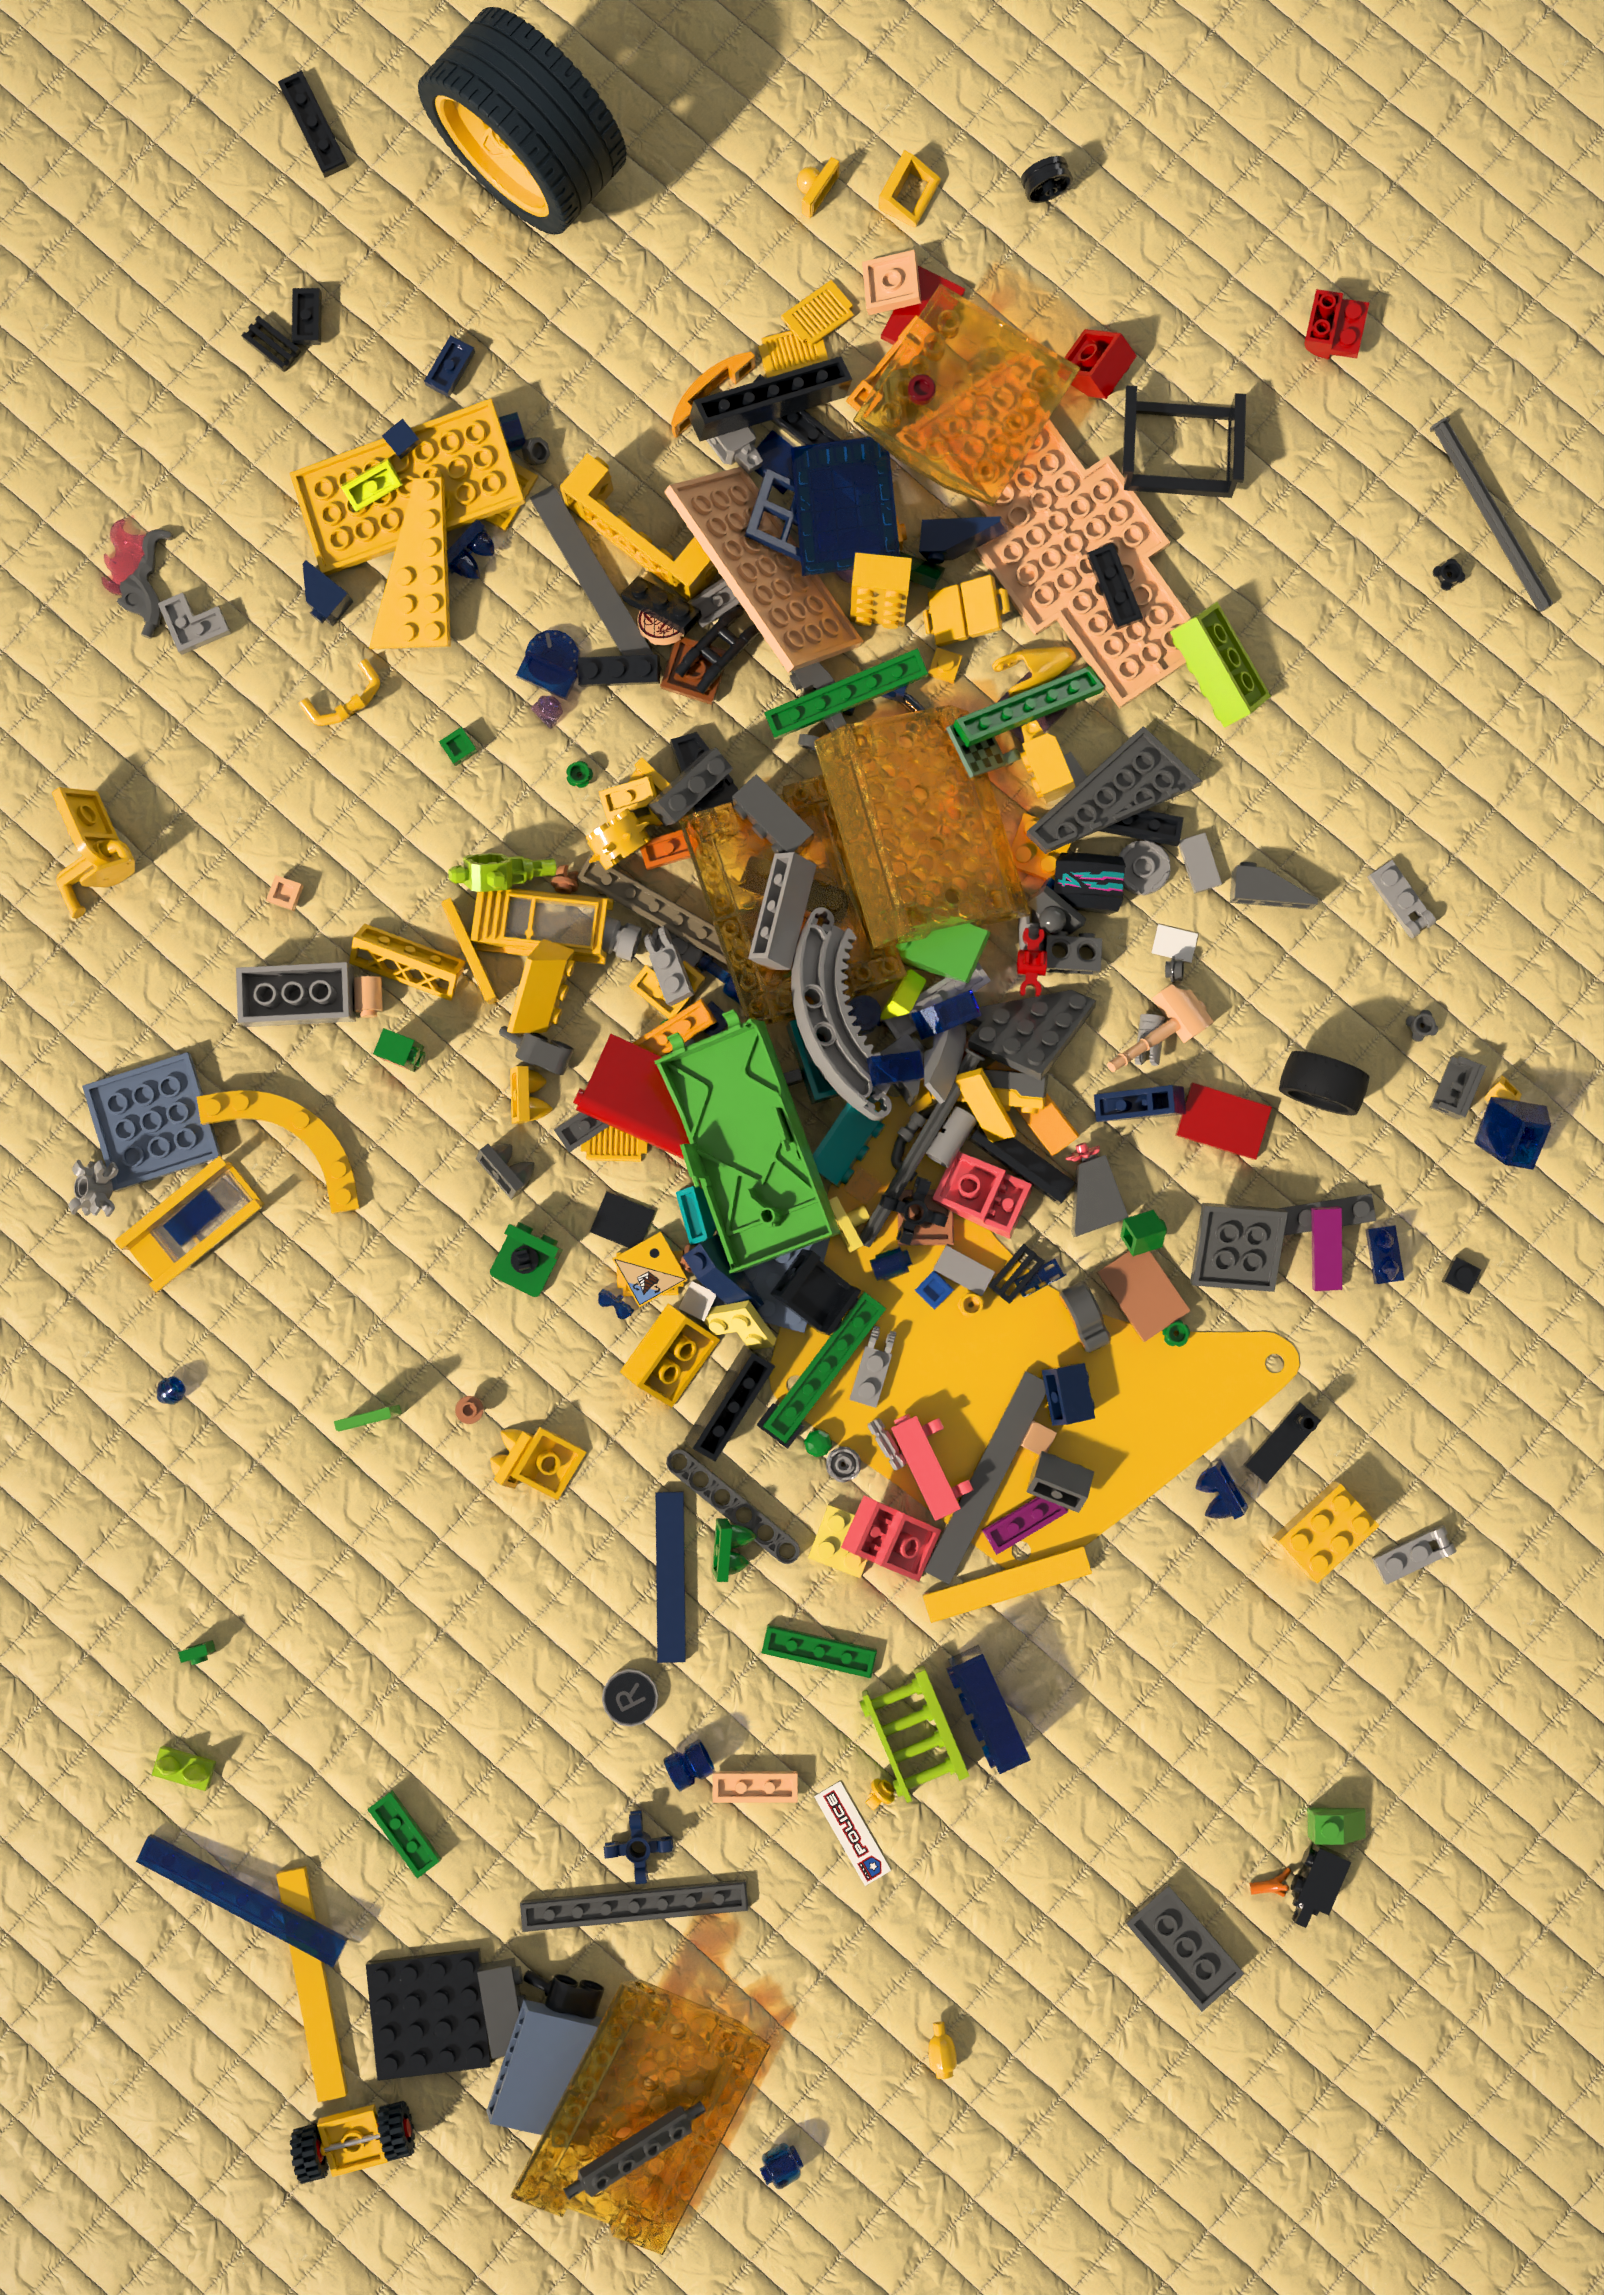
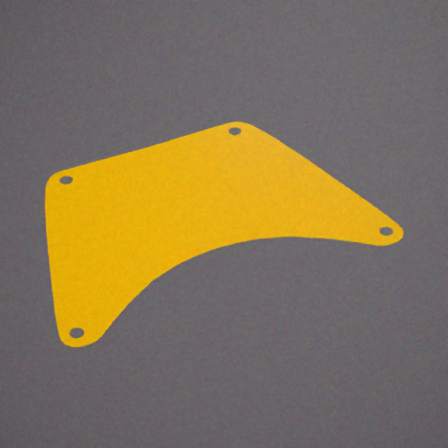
M921 1077L919 1093L914 1105L909 1107L901 1095L892 1097L888 1093L885 1094L892 1103V1109L882 1121L885 1124L884 1129L877 1138H871L867 1144L870 1148L861 1162L857 1160L851 1168L855 1172L846 1185L841 1183L839 1188L831 1183L827 1194L828 1200L837 1196L846 1214L863 1205L871 1217L881 1200L882 1194L886 1192L897 1173V1170L891 1163V1154L899 1135L897 1132L902 1126L905 1127L911 1120L909 1117L914 1111L918 1113L933 1105L929 1090L924 1085V1078ZM877 1101L874 1105L875 1110L879 1112L881 1110V1103ZM924 1125L916 1131L913 1139L906 1143L902 1161L906 1158ZM925 1154L915 1170L918 1174L911 1182H908L904 1190H913L917 1176L931 1181L929 1190L937 1189L947 1167L940 1165ZM891 1211L870 1247L863 1245L849 1253L838 1234L830 1237L824 1259V1264L848 1284L861 1290L858 1298L865 1292L886 1308L874 1325L880 1327V1334L874 1349L884 1352L887 1335L890 1333V1330L896 1332L890 1353L892 1357L877 1407L849 1400L865 1346H868L872 1333L871 1329L803 1420L814 1428L822 1429L829 1433L831 1440L841 1447H849L859 1455L861 1461L892 1481L929 1510L907 1461L905 1466L894 1470L889 1463V1457L886 1458L875 1440V1434L872 1435L868 1423L876 1418H880L885 1426L884 1430L889 1432L899 1449V1454L903 1455L891 1430L892 1427L896 1426L894 1421L909 1414L911 1418L917 1416L920 1425L923 1426L939 1418L944 1429L928 1436L927 1439L952 1488L966 1480H970L1025 1371L1043 1380L1042 1370L1085 1363L1089 1374L1091 1398L1095 1406V1419L1068 1425L1052 1426L1047 1395H1045L1033 1421L1057 1433L1047 1453L1094 1471L1088 1498L1079 1513L1067 1508L1068 1513L1021 1540L1026 1542L1031 1548V1554L1026 1560L1019 1561L1013 1557V1546L996 1555L982 1529L1037 1497L1026 1491L1033 1466L1039 1455L1020 1445L971 1541L974 1546L1007 1569L1082 1545L1085 1547L1141 1505L1257 1412L1295 1377L1300 1364L1298 1352L1294 1346L1285 1338L1275 1333L1190 1332L1187 1343L1178 1347L1177 1345L1169 1346L1164 1341L1165 1336L1162 1334V1331L1143 1342L1131 1323L1102 1314L1103 1321L1111 1336V1342L1095 1351L1086 1352L1079 1341L1070 1314L1060 1300V1292L1044 1283L1035 1275L1011 1304H1008L987 1286L982 1295L985 1301L983 1313L979 1317L973 1316L969 1319L961 1315L957 1302L959 1298L963 1297V1293L971 1290L936 1272L954 1290L934 1310L915 1289L933 1271L946 1245H898V1240H896L898 1212ZM954 1213V1245L947 1246L993 1270L995 1273L990 1281L991 1283L1013 1255L996 1239L990 1230ZM867 1222L855 1228L858 1236L862 1233ZM1018 1260L998 1283L997 1287L999 1289L1002 1288L1021 1265ZM1027 1268L1022 1271L1005 1294L1009 1296L1028 1274L1029 1270ZM970 1302L968 1306L972 1308L974 1304ZM809 1324L806 1326L805 1333L784 1327L779 1329L771 1360L775 1368L769 1376L772 1393L779 1402L788 1393L786 1387L788 1379L794 1375L800 1376L830 1337L817 1332ZM1174 1331L1173 1334L1175 1336H1178L1179 1333L1178 1331ZM1271 1354H1278L1284 1360V1367L1278 1373H1272L1266 1369L1265 1361ZM952 1514L941 1518V1520L948 1524Z

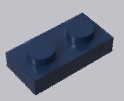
M450 335L425 378V385L449 398L475 354L474 347Z

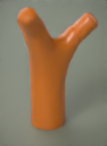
M1286 1868L1282 1874L1267 1881L1249 1883L1251 1895L1276 1893L1284 1897L1286 1895L1285 1891L1289 1890V1886L1281 1883L1288 1877L1291 1870Z

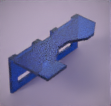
M1055 1258L1043 1264L1038 1270L1039 1272L1021 1290L1020 1293L1023 1298L1067 1275L1063 1274ZM1054 1264V1267L1045 1271V1267ZM1027 1274L1021 1276L1020 1278L1014 1281L1016 1286L1019 1285V1282L1023 1280ZM1057 1274L1060 1275L1059 1277H1057L1056 1279H1054V1280H1052V1281L1049 1280L1050 1278H1052L1053 1276H1055V1275H1057ZM1046 1281L1047 1284L1041 1287L1038 1286L1041 1282ZM1035 1287V1290H1034V1291H1032V1292H1030V1293H1028V1294L1025 1293L1026 1291H1028V1290H1030L1031 1288Z

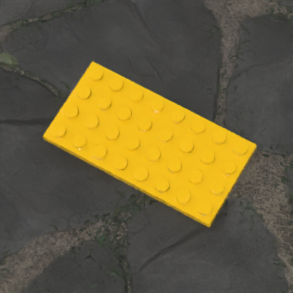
M491 398L412 427V431L420 439L421 443L402 459L396 455L385 439L382 438L290 472L319 569L324 575H331L395 551L414 478L442 477L444 479L446 532L526 503L502 426ZM389 458L403 485L356 512L341 489V485L384 459Z

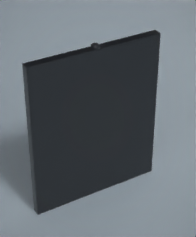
M606 1191L590 1232L625 1247L632 1248L643 1242L655 1211Z

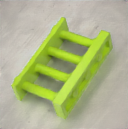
M924 1665L914 1669L916 1677L911 1679V1683L874 1699L870 1698L867 1690L862 1691L864 1700L859 1701L865 1717L871 1716L897 1778L892 1781L898 1797L904 1795L907 1803L912 1801L910 1789L949 1772L951 1775L956 1773L959 1781L970 1777ZM915 1693L917 1695L923 1693L927 1704L922 1706L923 1709L882 1726L876 1712L877 1709ZM927 1719L929 1722L934 1720L938 1730L933 1732V1736L896 1752L892 1751L887 1736ZM937 1746L939 1748L945 1746L949 1757L945 1758V1762L904 1779L898 1763Z

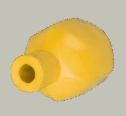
M944 2022L933 2023L934 2036L929 2042L930 2067L933 2072H936L937 2079H948L954 2076L953 2070L957 2065L955 2045L952 2038L945 2033Z

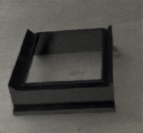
M1126 385L1122 474H1125L1123 490L1232 498L1237 482L1243 483L1246 394L1235 393L1231 408L1137 401V386ZM1136 414L1228 420L1226 481L1133 474Z

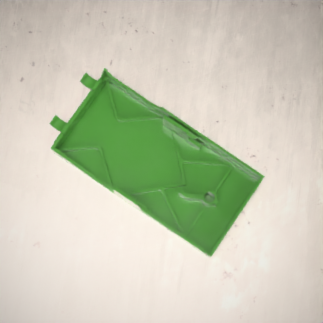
M732 1009L722 1014L728 1024L727 1030L689 1046L685 1045L680 1033L672 1034L667 1039L672 1045L673 1052L662 1056V1058L654 1062L657 1064L679 1112L690 1144L680 1145L689 1176L692 1178L695 1188L700 1186L698 1180L701 1182L731 1267L729 1273H736L841 1233L764 1021L748 1019L746 1023L741 1024L737 1012Z

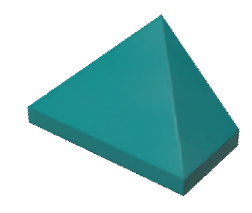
M691 1186L677 1191L676 1196L690 1245L713 1237L716 1225L703 1189Z

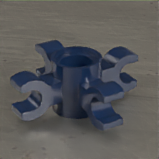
M642 1810L630 1811L629 1814L631 1835L628 1840L606 1842L603 1847L604 1858L626 1856L629 1861L634 1863L635 1884H645L648 1880L646 1860L650 1853L672 1852V1848H674L673 1836L651 1838L648 1833L643 1831ZM635 1841H641L645 1844L646 1850L642 1853H637L632 1849L631 1844Z

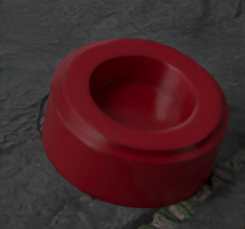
M923 374L913 377L908 385L910 400L917 405L930 403L935 396V382L931 377Z

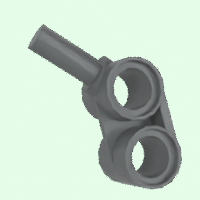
M507 1026L501 1027L499 1031L500 1036L516 1044L518 1050L515 1056L518 1059L543 1067L552 1073L564 1075L574 1048L556 1040H551L548 1043L549 1039L539 1033H524V1035H520L519 1033L507 1032Z

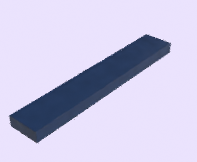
M684 1491L655 1492L657 1663L686 1662Z

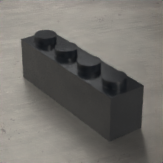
M744 1345L686 1436L685 1441L691 1448L716 1462L772 1373L775 1365L764 1356Z

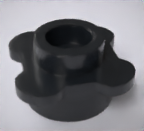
M1448 559L1441 567L1436 566L1433 569V576L1438 578L1441 583V589L1445 591L1450 590L1454 584L1462 583L1465 580V573L1455 559Z

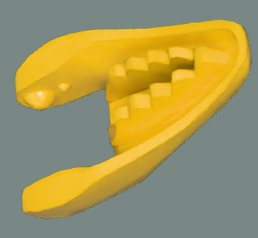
M1068 647L1023 649L997 659L993 663L992 668L995 672H1000L1024 660L1032 673V677L1009 689L1008 694L1010 697H1013L1052 681L1074 663L1076 655Z

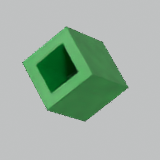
M1153 1209L1125 1218L1120 1237L1132 1256H1136L1163 1247L1167 1227Z

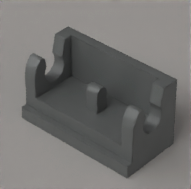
M1461 1056L1458 1058L1450 1057L1429 1108L1457 1120L1465 1118L1487 1066Z

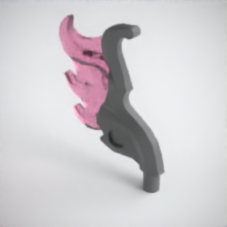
M121 519L115 522L110 530V539L116 551L115 557L110 559L106 553L104 554V562L111 571L113 579L108 581L105 577H101L102 584L110 593L122 596L117 600L122 608L144 618L145 625L141 635L151 639L156 627L159 628L161 610L158 605L160 602L159 597L149 583V576L155 572V548L157 542L161 539L173 540V535L169 531L161 529L151 530L146 535H131L124 531L125 520Z

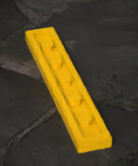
M1082 1545L922 1595L930 1622L933 1623L1090 1575L1092 1571L1084 1546Z

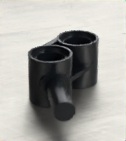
M529 1970L525 1973L523 1979L524 1982L545 1992V1996H547L545 2006L550 2010L558 2013L575 2014L588 2019L596 2017L604 1993L602 1985L590 1980H581L579 1987H577L578 1982L569 1976L556 1974L549 1981Z

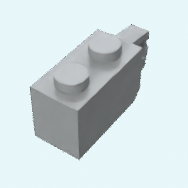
M751 426L706 440L724 464L732 465L737 462L748 474L762 465L763 460L754 446L756 436Z

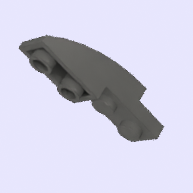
M819 662L792 671V675L789 676L796 691L800 689L803 696L835 683L831 675ZM841 713L824 719L829 732H835L838 739L848 734V725Z

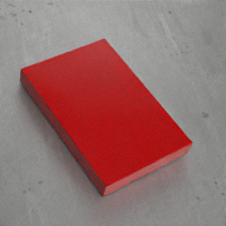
M918 266L921 303L894 309L881 333V339L894 345L899 335L917 315L937 333L920 357V359L929 362L965 294V288Z
M1192 1082L1185 1101L1186 1114L1181 1115L1175 1136L1256 1160L1272 1107Z

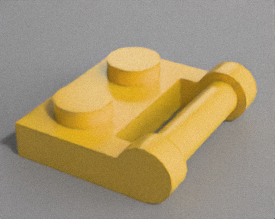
M652 776L599 791L608 822L627 808L632 811L646 807L657 796ZM650 808L651 814L637 818L640 823L650 821L648 826L653 824L656 826L663 825Z

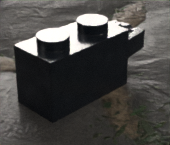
M1312 1843L1311 1848L1308 1847L1302 1857L1304 1865L1300 1874H1296L1291 1883V1894L1294 1897L1292 1904L1296 1906L1292 1920L1294 1923L1305 1928L1312 1914L1317 1916L1319 1912H1322L1329 1916L1351 1865V1862L1345 1855L1321 1844Z

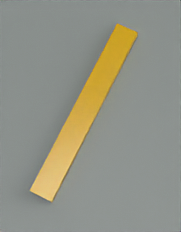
M302 1866L278 1871L276 1874L317 2099L318 2102L346 2097L348 2094L307 1868Z

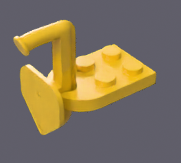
M59 787L52 792L57 809L66 824L68 834L83 856L59 872L57 875V885L71 912V917L77 919L83 916L86 908L80 905L72 886L79 881L85 887H111L117 885L134 874L135 860L127 844L119 840L98 791Z

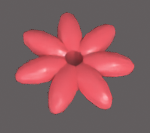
M1086 1142L1080 1143L1075 1146L1077 1152H1073L1071 1156L1066 1157V1160L1075 1162L1082 1157L1088 1158L1090 1155H1095L1099 1153L1100 1145L1089 1148Z

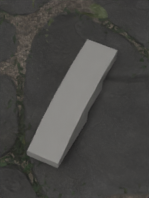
M953 1007L942 1013V1027L933 1031V1048L924 1052V1085L940 1104L945 1102L955 1081L966 1042L967 1024Z

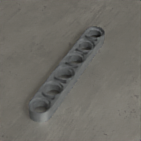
M675 1449L668 1455L666 1465L671 1473L733 1524L752 1531L756 1535L754 1541L783 1564H790L797 1560L800 1553L797 1541L684 1449ZM675 1454H683L686 1457L687 1465L684 1469L678 1470L672 1466L671 1459ZM702 1471L708 1475L709 1482L705 1487H697L693 1483V1476L696 1472ZM720 1489H725L730 1493V1501L725 1505H719L714 1499L715 1492ZM747 1507L751 1510L752 1518L749 1522L741 1523L737 1520L736 1511L739 1508ZM762 1525L771 1526L774 1531L773 1537L767 1541L760 1539L757 1534L759 1527ZM783 1543L793 1544L796 1550L793 1557L784 1558L780 1555L779 1548Z

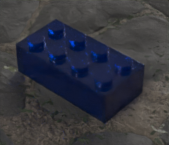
M979 1645L949 1658L951 1666L946 1668L954 1688L960 1687L962 1693L958 1694L966 1715L973 1714L974 1719L970 1720V1723L978 1741L984 1740L986 1745L982 1746L990 1768L996 1767L999 1774H1002L1030 1761L1029 1754Z

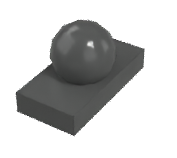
M1047 885L1029 896L1026 904L1040 914L1039 924L1047 933L1053 934L1063 931L1070 935L1085 924L1086 918Z

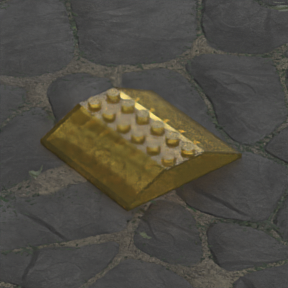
M940 284L856 414L853 422L896 459L938 485L994 507L1081 368ZM920 374L931 377L936 385L935 396L926 405H917L908 396L910 380Z

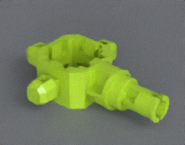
M487 853L463 857V866L451 867L448 870V876L451 882L464 883L471 891L487 892L508 890L512 888V884L525 883L526 880H532L533 877L555 876L557 868L553 858L531 861L530 858H524L523 856L506 857L504 854Z

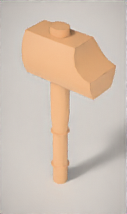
M1173 984L1166 987L1154 996L1152 1000L1165 1016L1167 1022L1108 1062L1109 1070L1115 1072L1122 1066H1126L1128 1062L1159 1044L1175 1032L1182 1042L1186 1043L1205 1030L1214 1021L1207 1013L1204 1003L1197 999L1192 990H1182Z

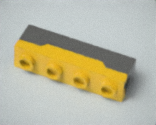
M983 1069L1006 1111H1010L1011 1106L1022 1107L1021 1112L1037 1114L1038 1109L1045 1108L1048 1074L1039 1081L1022 1072ZM961 1093L957 1101L966 1102V1107H969L967 1101Z

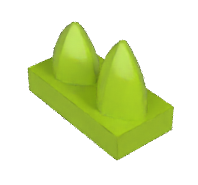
M162 1746L159 1749L152 1776L206 1791L209 1788L216 1761Z

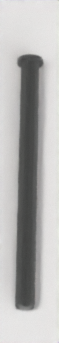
M1445 417L1431 426L1429 430L1435 432L1536 609L1539 612L1547 610L1553 605V601L1449 424L1450 418Z
M966 1048L967 1054L960 1064L957 1075L975 1070L980 1060L985 1061V1058ZM955 1081L945 1102L937 1103L884 1195L896 1199L900 1198L961 1094ZM879 1204L877 1205L859 1236L864 1246L870 1247L890 1215L891 1210L882 1208Z

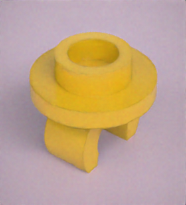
M874 1779L871 1782L872 1791L865 1803L873 1810L882 1802L891 1804L895 1800L893 1786L885 1779Z

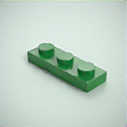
M393 1790L367 1809L417 1879L441 1861L442 1858Z

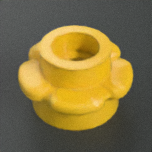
M967 1291L963 1293L962 1298L958 1299L957 1307L961 1310L962 1316L971 1319L973 1316L979 1317L983 1313L985 1301L982 1296L975 1294V1292ZM970 1302L974 1304L972 1308L968 1306Z

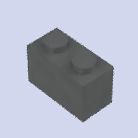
M1041 1451L1033 1466L1026 1492L1079 1513L1088 1498L1094 1471L1061 1459L1056 1455Z

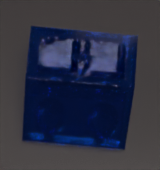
M1491 1097L1474 1143L1505 1165L1533 1170L1551 1128L1547 1106Z

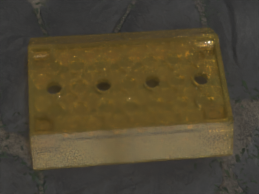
M953 705L846 724L814 741L874 949L924 939L934 930L977 922V926L980 927L1030 915L988 773L972 778L969 777L946 730L948 726L954 724L956 719L970 714L969 711ZM898 738H909L912 742V747L905 748L901 746ZM914 789H924L927 793V798H917L914 794ZM932 839L940 841L943 850H933L929 845V841ZM945 892H954L958 897V903H949L945 898Z
M836 771L783 786L782 794H778V796L814 831V840L798 854L816 864L802 924H805L807 917L814 909L824 907L832 912L834 916L833 925L843 931L850 928L857 937L851 944L853 946L852 950L848 953L850 959L846 964L849 967L844 972V974L848 975V979L843 983L848 985V989L843 994L850 996L849 1000L876 992L906 977V970ZM731 802L683 816L678 821L746 1021L748 1019L764 1021L767 1025L796 1017L791 991L792 966L791 970H770L748 959L775 854L771 848L773 844L766 837L761 839L753 831V824L747 818L742 820L734 812ZM819 917L816 925L821 927L824 919ZM805 996V1000L809 1004L814 1005L813 1000Z
M640 1979L621 1982L511 2193V2198L560 2217L564 2216L567 2208L608 2223L613 2237L663 2255L771 2047L770 2043L739 2020ZM677 2023L685 2024L683 2031L679 2034L671 2033L673 2025ZM648 2076H658L655 2084L651 2086L643 2084ZM699 2101L702 2102L706 2112L691 2121L692 2133L593 2197L582 2191L568 2200L563 2188L578 2180V2170L681 2105L687 2110ZM628 2127L631 2129L626 2137H616L617 2132L621 2128Z

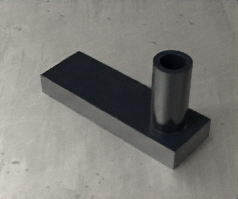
M1297 1402L1243 1465L1267 1484L1307 1436L1316 1429L1321 1420L1302 1403Z

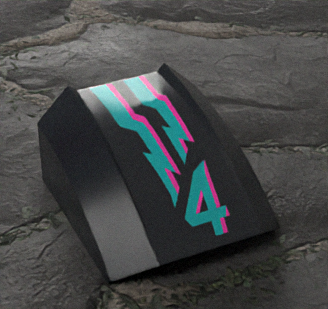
M1061 852L1056 860L1054 892L1075 910L1108 915L1118 912L1124 899L1123 887L1126 868L1123 857Z

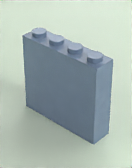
M524 1999L486 2110L490 2124L588 2145L591 2135H595L598 2129L600 2108L604 2107L607 2102L610 2079L613 2080L616 2075V2060L619 2051L622 2052L626 2045L627 2036L621 2023L597 2016L594 2019H588L575 2014L558 2013L547 2008L545 2004Z

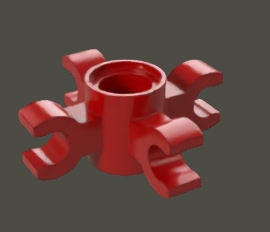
M1025 928L1022 938L1027 947L1026 950L1019 949L1017 957V974L1025 975V981L1021 984L1019 991L1021 996H1025V988L1031 985L1036 990L1035 997H1039L1042 988L1041 984L1037 981V977L1045 976L1047 969V951H1039V945L1044 939V930L1040 929L1038 938L1032 940L1028 935L1029 928Z

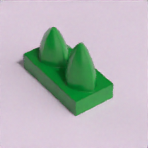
M716 1518L712 1572L717 1582H728L729 1575L742 1571L749 1564L745 1557L736 1552H731V1549L747 1545L756 1538V1535L749 1529L738 1525H730L727 1518Z

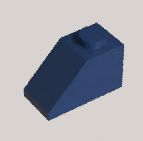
M305 560L302 565L306 602L312 609L310 614L323 624L326 621L331 626H334L351 606L353 600L346 591Z

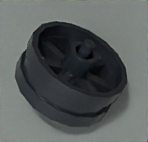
M1051 156L1042 159L1026 169L1021 176V183L1026 190V197L1031 203H1042L1054 199L1065 192L1073 181L1067 161L1062 156Z

